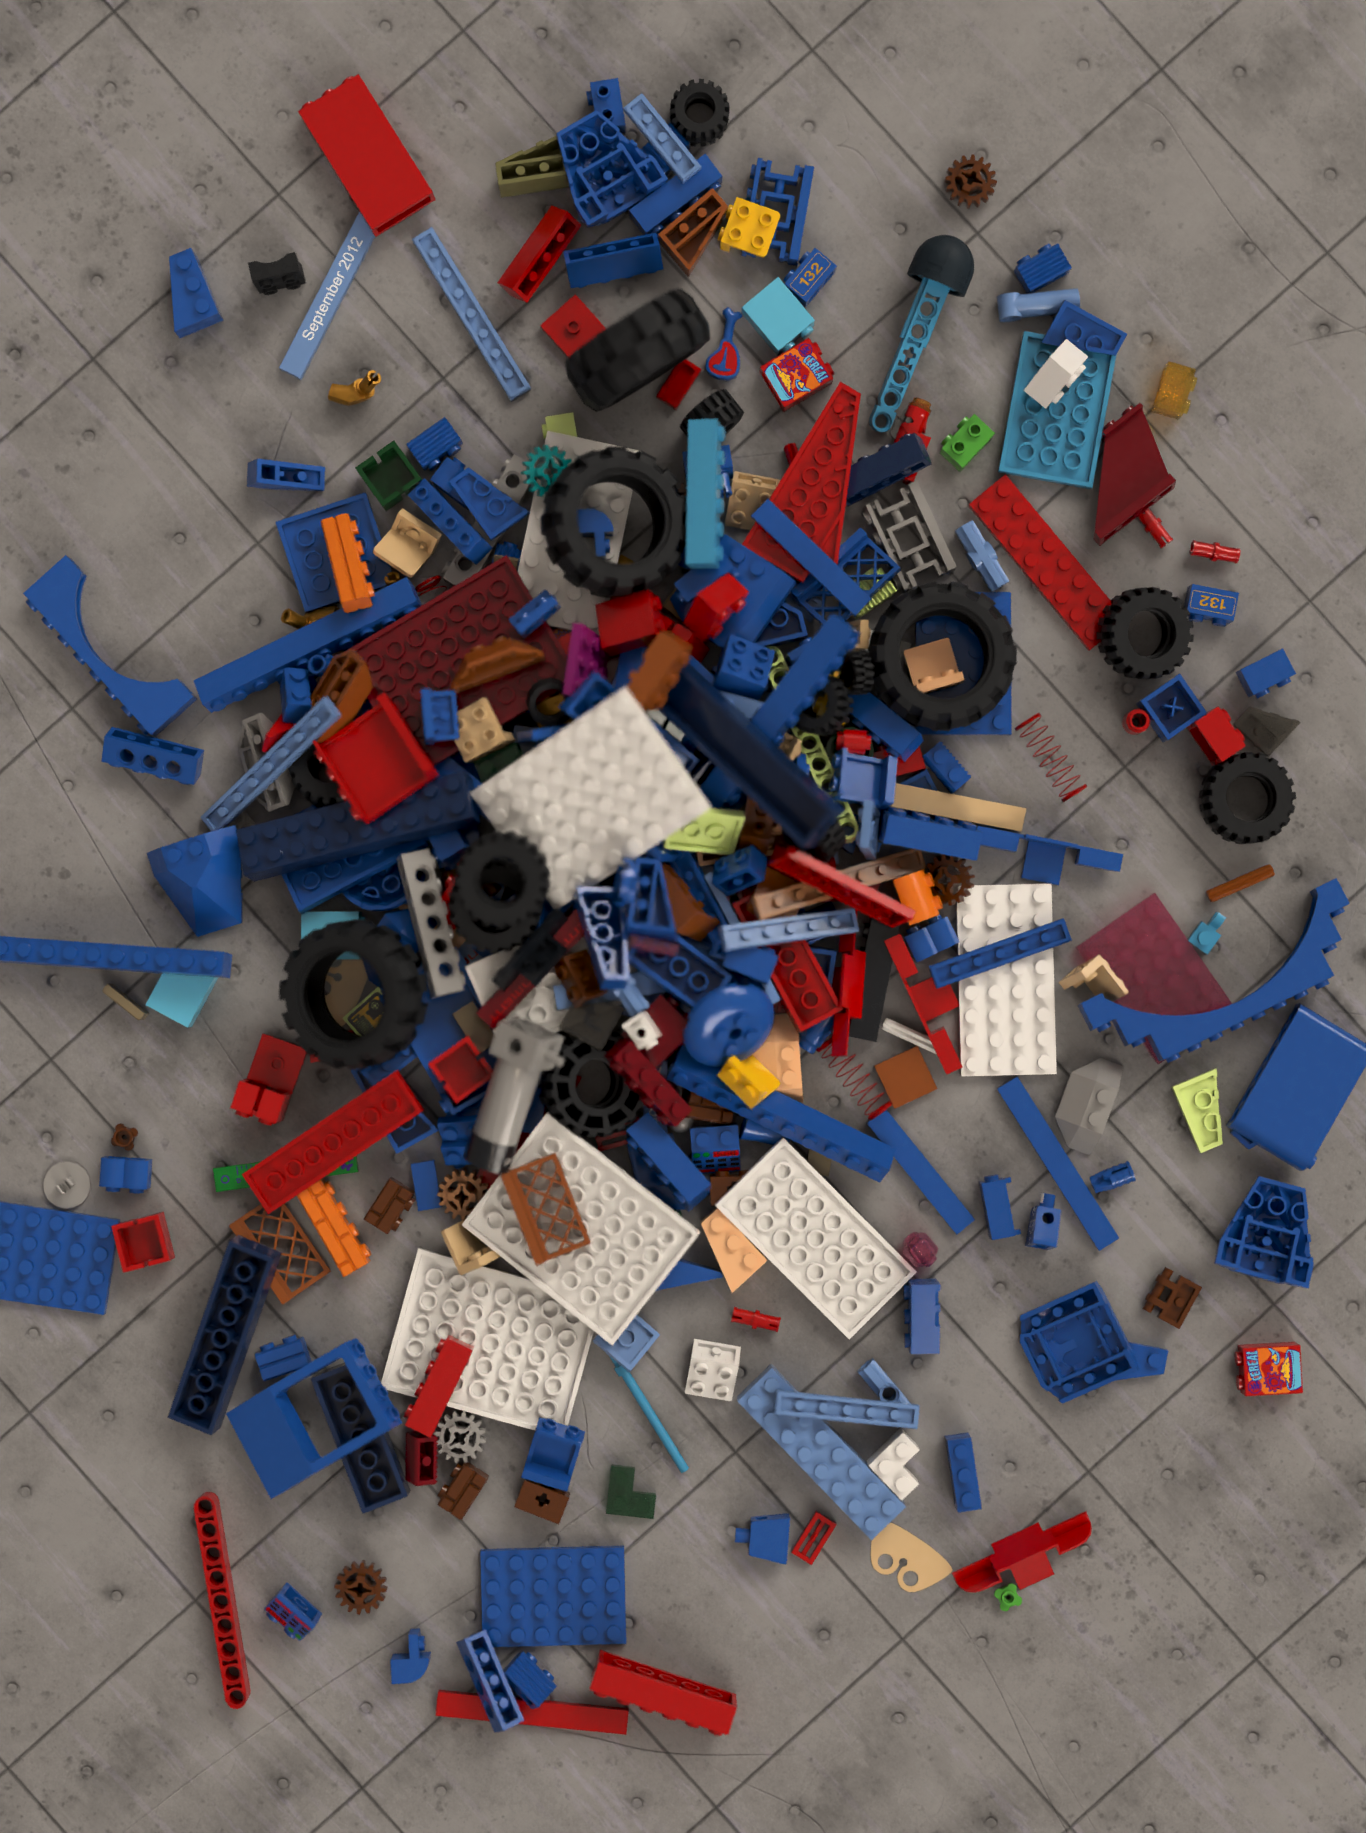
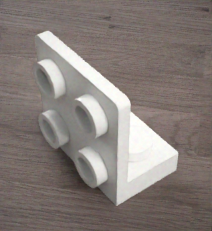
M694 1339L685 1393L732 1401L741 1347Z

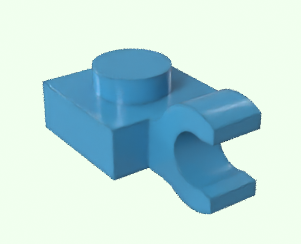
M1215 912L1207 925L1200 921L1187 941L1208 955L1221 937L1216 930L1223 924L1226 917L1219 912Z

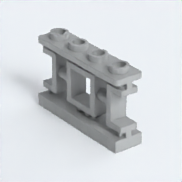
M914 481L908 484L907 487L899 489L898 493L902 499L901 502L882 510L878 499L871 503L865 504L864 512H862L865 523L867 525L871 524L874 530L872 538L878 547L881 546L882 550L896 564L898 563L893 553L896 554L898 561L910 556L916 568L905 573L908 580L907 583L901 571L892 578L895 588L897 590L901 589L902 593L917 587L913 576L933 567L938 578L943 574L954 571L957 567L918 481ZM907 495L910 496L922 524H920L917 515L904 520L900 509L910 504ZM873 510L876 511L879 518L891 513L896 525L885 530L888 539H886ZM913 524L922 544L902 553L893 533ZM928 537L942 567H940L937 559L924 564L919 552L930 547Z

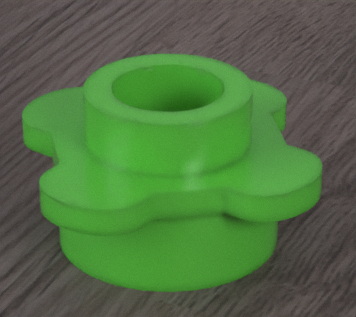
M1014 1583L997 1588L994 1592L995 1597L1000 1601V1609L1003 1611H1008L1010 1607L1014 1605L1019 1606L1022 1603V1598L1018 1596L1016 1592L1017 1586Z

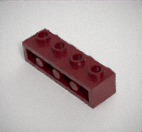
M620 1039L604 1055L610 1062L609 1066L617 1074H621L624 1077L625 1084L641 1096V1102L657 1114L656 1118L664 1126L677 1127L692 1111L690 1106L632 1041Z

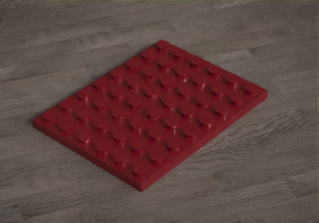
M508 555L350 648L355 650L367 663L373 686L367 698L372 707L379 704L376 697L385 692L398 708L434 766L460 751L455 740L437 741L434 745H425L421 689H431V692L452 690L451 684L465 654L470 653L471 648L479 645L484 647L492 645L493 640L506 636L507 639L511 637L542 651L546 660L457 693V712L482 698H487L502 727L528 711L526 698L529 689L534 683L545 678L559 679L563 683L565 682L568 657L547 621L525 639L509 621L514 614L533 600ZM556 689L543 691L537 697L536 706L559 693V691Z

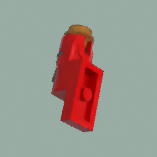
M915 397L912 402H909L908 407L905 408L890 433L894 439L893 444L900 441L899 439L902 436L915 433L922 438L927 450L931 437L923 434L926 432L927 420L931 413V404L928 401ZM917 472L904 478L903 483L908 485L914 482Z

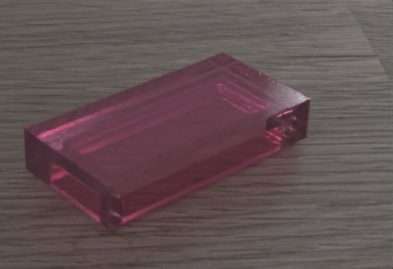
M635 935L630 936L628 944L630 948L673 957L678 954L679 949L678 944Z

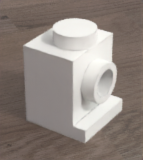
M647 1011L639 1013L622 1025L639 1050L644 1047L646 1050L651 1049L659 1043L657 1039L662 1036V1033ZM640 1028L645 1031L644 1037H641L638 1033Z

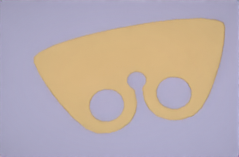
M362 959L342 960L340 966L330 967L328 972L341 974L342 979L340 981H335L329 975L326 977V981L331 985L330 993L325 995L327 1007L332 1017L341 1027L346 1023L342 1018L356 1007L368 978Z
M891 1522L871 1541V1563L877 1572L886 1575L891 1574L898 1568L901 1558L907 1560V1565L900 1569L897 1579L900 1587L908 1592H917L930 1587L952 1572L950 1564L938 1552L910 1532ZM883 1554H888L893 1559V1564L888 1569H882L878 1565V1558ZM908 1571H913L918 1575V1582L914 1586H908L903 1581V1576Z

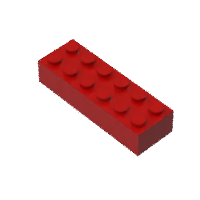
M601 1649L591 1675L589 1690H592L596 1696L602 1698L610 1696L616 1698V1701L620 1704L630 1705L631 1703L639 1706V1709L644 1712L653 1713L655 1711L661 1713L668 1720L675 1721L677 1718L685 1721V1724L690 1727L699 1728L701 1726L707 1728L710 1733L717 1736L729 1734L737 1710V1699L734 1693Z

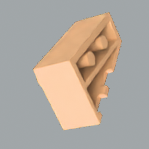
M717 1207L701 1220L703 1230L728 1286L733 1293L767 1262V1258Z

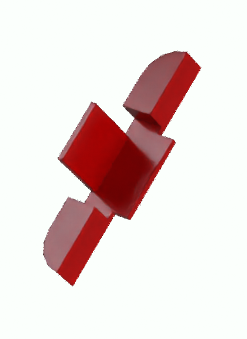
M856 933L840 935L839 952L844 954L842 955V967L834 968L832 989L839 1000V1007L846 1008V1013L834 1014L831 1057L847 1056L850 1019H862L866 952L855 949Z
M901 934L885 940L886 947L946 1075L963 1068L944 1026L930 1032L926 1021L959 1007V1002L951 985L936 989L933 979L930 977L909 987L905 978L918 973V970Z
M1087 1511L1044 1531L1038 1522L992 1543L991 1546L995 1552L994 1554L952 1573L956 1584L966 1592L976 1593L1003 1582L999 1573L1010 1568L1018 1588L1021 1590L1054 1575L1045 1552L1056 1547L1059 1555L1085 1543L1092 1531Z

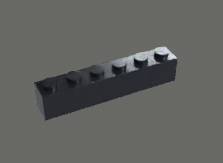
M871 917L869 924H864L862 937H865L866 941L865 946H860L859 951L866 952L862 1019H850L849 1037L877 1042L893 961L884 941L898 935L899 925L891 928Z

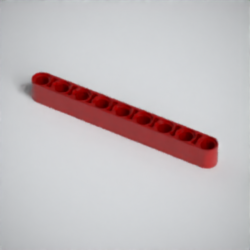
M205 1492L195 1501L194 1514L225 1701L230 1708L239 1709L247 1702L251 1689L220 1502L215 1493ZM201 1501H210L212 1504V1509H204L201 1505ZM205 1524H213L216 1528V1533H208L205 1529ZM209 1548H217L220 1552V1556H211L209 1553ZM213 1572H221L224 1580H216L213 1577ZM217 1596H225L228 1600V1604H220L217 1600ZM228 1619L231 1622L232 1627H223L221 1624V1620ZM225 1643H232L236 1651H227ZM229 1667H236L240 1674L237 1676L232 1675L229 1672ZM233 1691H240L243 1694V1699H236L233 1696Z

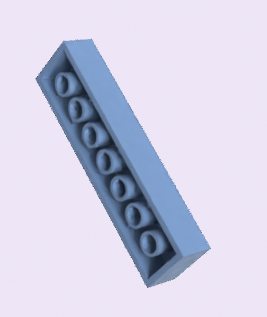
M770 1364L737 1396L738 1403L872 1541L906 1507L904 1501L868 1466L867 1462L826 1420L774 1415L776 1390L798 1391Z

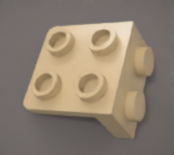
M402 508L398 512L392 528L374 547L373 554L405 576L412 578L435 552L442 534Z

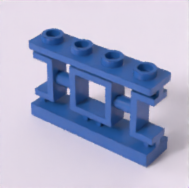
M758 158L757 165L752 164L750 179H754L753 188L748 187L746 200L761 206L765 205V200L789 204L786 222H778L769 248L781 250L779 262L785 261L788 262V265L797 266L814 166L805 165L802 168L799 165H795L794 175L788 176L770 173L772 161H762L763 158ZM761 170H764V181L775 182L774 192L762 190L761 199L757 200ZM798 176L803 177L798 206H793L795 196L783 194L785 184L797 186ZM790 223H795L790 253L785 252L787 242L775 241L777 231L789 232ZM742 251L743 257L749 255L753 258H756V255Z

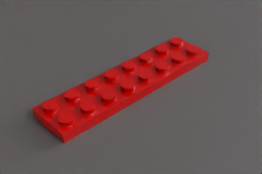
M1005 474L968 506L1087 650L1090 651L1101 642V639H1097L1096 632H1101V626L1097 624L1099 618L1105 617L1102 611L1105 606L1112 604L1111 600Z
M397 1070L242 1175L267 1214H270L423 1112L424 1109Z

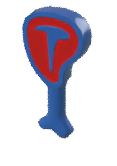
M727 307L722 312L726 321L723 338L718 350L707 358L705 364L707 373L719 380H732L737 377L740 370V356L732 338L735 323L738 319L742 318V314L740 312H733Z

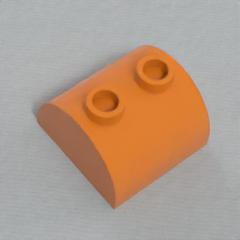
M923 869L893 880L901 904L916 911L913 920L908 921L909 925L940 915L939 909H942L943 905L939 895L933 896L930 887L935 886L930 872L925 874Z

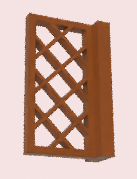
M556 1152L512 1170L510 1169L506 1173H501L500 1176L536 1266L591 1244ZM553 1159L556 1167L553 1177L539 1172L544 1162ZM539 1165L537 1171L532 1169V1167ZM524 1170L534 1173L535 1176L531 1185L528 1186L521 1183L517 1173ZM557 1172L561 1181L555 1179ZM537 1175L551 1180L546 1193L532 1188ZM553 1182L564 1187L565 1193L562 1200L548 1195ZM522 1187L528 1189V1192H527L526 1195H525L524 1190H523ZM531 1191L544 1196L539 1209L528 1203L527 1198ZM566 1195L568 1197L570 1204L564 1201ZM546 1198L560 1203L555 1216L541 1210ZM562 1204L572 1208L574 1215L571 1222L557 1217ZM532 1210L537 1212L535 1218H534V1215H533V1213H532ZM539 1214L553 1219L548 1231L538 1228L536 1221ZM575 1218L579 1226L573 1224ZM555 1220L569 1226L564 1238L550 1233ZM571 1227L581 1231L584 1238L583 1241L573 1243L566 1240ZM541 1233H543V1234L546 1235L544 1241H543V1238H542V1236H541ZM548 1236L562 1241L559 1250L550 1254L545 1246ZM564 1243L570 1245V1246L565 1247V1248L562 1249Z
M260 1204L229 1226L236 1236L240 1235L257 1243H260L262 1234L276 1237L274 1250L277 1247L278 1237L292 1240L290 1254L282 1253L283 1256L289 1257L287 1270L276 1269L270 1286L283 1305L331 1271L285 1204L281 1206L280 1218L266 1215L265 1209L263 1214H257L263 1208L262 1204ZM283 1212L286 1213L289 1219L282 1218ZM252 1215L262 1217L260 1231L250 1230L244 1221ZM265 1218L279 1220L276 1234L262 1232ZM282 1221L292 1222L295 1227L293 1237L279 1235ZM297 1231L303 1239L296 1238ZM252 1233H257V1234H259V1236H258V1241L256 1240V1238L254 1237V1235H253ZM295 1240L307 1244V1257L292 1255ZM310 1250L316 1259L309 1258ZM292 1257L306 1260L303 1274L289 1271ZM308 1260L319 1262L324 1271L316 1276L307 1275ZM279 1272L286 1273L285 1280H283ZM288 1274L303 1276L301 1286L292 1292L286 1284ZM305 1277L312 1278L304 1284Z

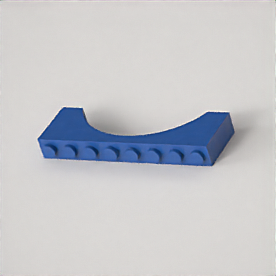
M65 555L23 593L28 598L25 602L34 612L39 610L44 616L41 620L49 629L55 628L60 634L57 638L66 647L70 645L76 651L73 654L74 657L82 665L86 663L92 669L89 672L90 675L98 683L101 680L107 686L105 691L113 700L118 698L123 704L121 709L130 718L134 716L139 721L137 727L145 735L150 734L156 737L197 700V697L179 679L165 682L137 681L120 675L101 660L89 643L82 624L81 595L87 576L70 557Z

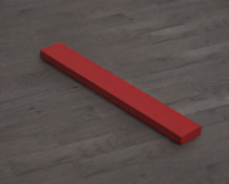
M438 1690L436 1716L489 1721L478 1693ZM515 1697L524 1721L518 1724L627 1734L629 1708L544 1700L538 1708L531 1709L522 1698Z

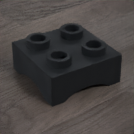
M295 252L288 253L280 260L271 263H261L258 261L248 263L252 282L260 294L272 295L277 293V290L283 288L293 290L301 287L300 284L306 283L302 264L299 263Z

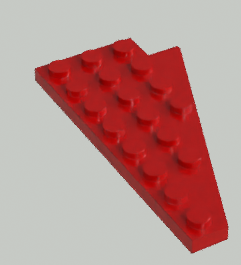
M841 381L769 499L837 565L861 393ZM755 522L742 545L789 576L804 583L809 572Z

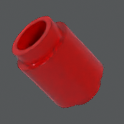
M1134 709L1124 716L1122 721L1123 728L1129 734H1140L1149 727L1150 717L1146 711ZM1132 719L1138 721L1137 727L1132 723Z
M843 729V732L837 731L836 751H839L841 748H848L847 753L865 755L866 750H870L871 736H867V731Z

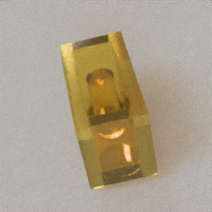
M1168 361L1164 366L1151 412L1178 420L1183 413L1187 414L1191 400H1188V395L1190 391H1194L1197 383V377H1194L1196 369Z

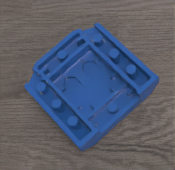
M724 534L723 537H720V546L723 547V553L740 574L738 578L733 577L749 593L745 599V607L740 612H733L722 625L723 631L716 638L713 639L711 637L708 639L721 649L724 647L730 634L755 643L796 585V581L784 571ZM674 592L670 601L680 619L684 622L691 606L687 602L683 604Z
M1097 1281L1020 1315L1021 1346L1041 1387L1056 1396L1062 1404L1139 1370L1134 1352L1103 1289Z

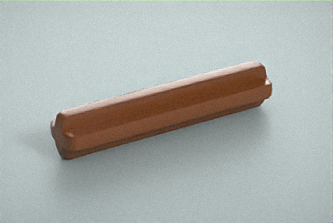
M1268 864L1206 891L1210 902H1215L1273 877L1275 873L1272 866Z

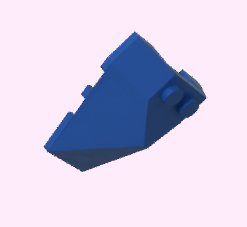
M236 825L194 836L147 853L154 877L197 937L242 923L241 878H243V870H241Z

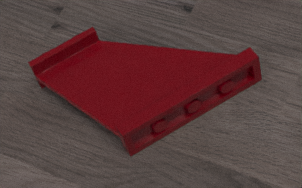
M1141 403L1135 407H1128L1122 413L1121 418L1116 422L1114 420L1110 421L1103 428L1102 441L1105 444L1094 531V541L1099 546L1175 488L1176 480L1167 472Z

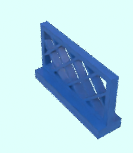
M861 527L840 546L838 566L844 571L847 565H857V575L848 576L852 580H856V584L859 587L860 580H873V587L869 590H864L870 597L875 595L901 571V567L882 551ZM869 546L874 551V559H861V553ZM874 564V574L860 575L861 565ZM877 564H888L892 568L887 574H877ZM811 574L807 576L804 583L800 582L791 591L794 601L800 607L802 606L822 626L826 622L825 612H838V616L845 621L852 616L840 602L839 606L825 607L826 596L832 595ZM822 596V607H811L807 603L812 597Z

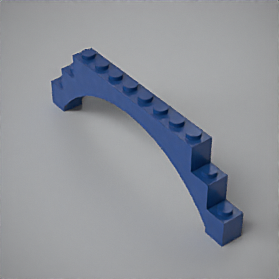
M1337 878L1310 891L1313 898L1309 916L1294 950L1282 967L1266 983L1242 1000L1226 1007L1200 1014L1159 1015L1121 1006L1105 999L1103 993L1078 1005L1089 1030L1092 1031L1097 1028L1098 1032H1101L1111 1027L1110 1021H1112L1124 1046L1131 1044L1134 1048L1146 1042L1144 1038L1146 1036L1159 1062L1166 1059L1167 1063L1181 1057L1179 1052L1185 1049L1188 1052H1192L1202 1047L1200 1042L1207 1038L1212 1042L1222 1037L1221 1031L1229 1027L1231 1031H1234L1244 1026L1243 1021L1250 1017L1254 1021L1265 1016L1264 1010L1270 1007L1275 1011L1287 1005L1285 1000L1292 996L1297 1000L1307 995V989L1313 986L1317 990L1330 984L1328 979L1333 977L1334 974L1321 950L1325 954L1337 948L1335 943L1342 940L1331 917L1333 918L1345 912L1343 907L1350 904Z

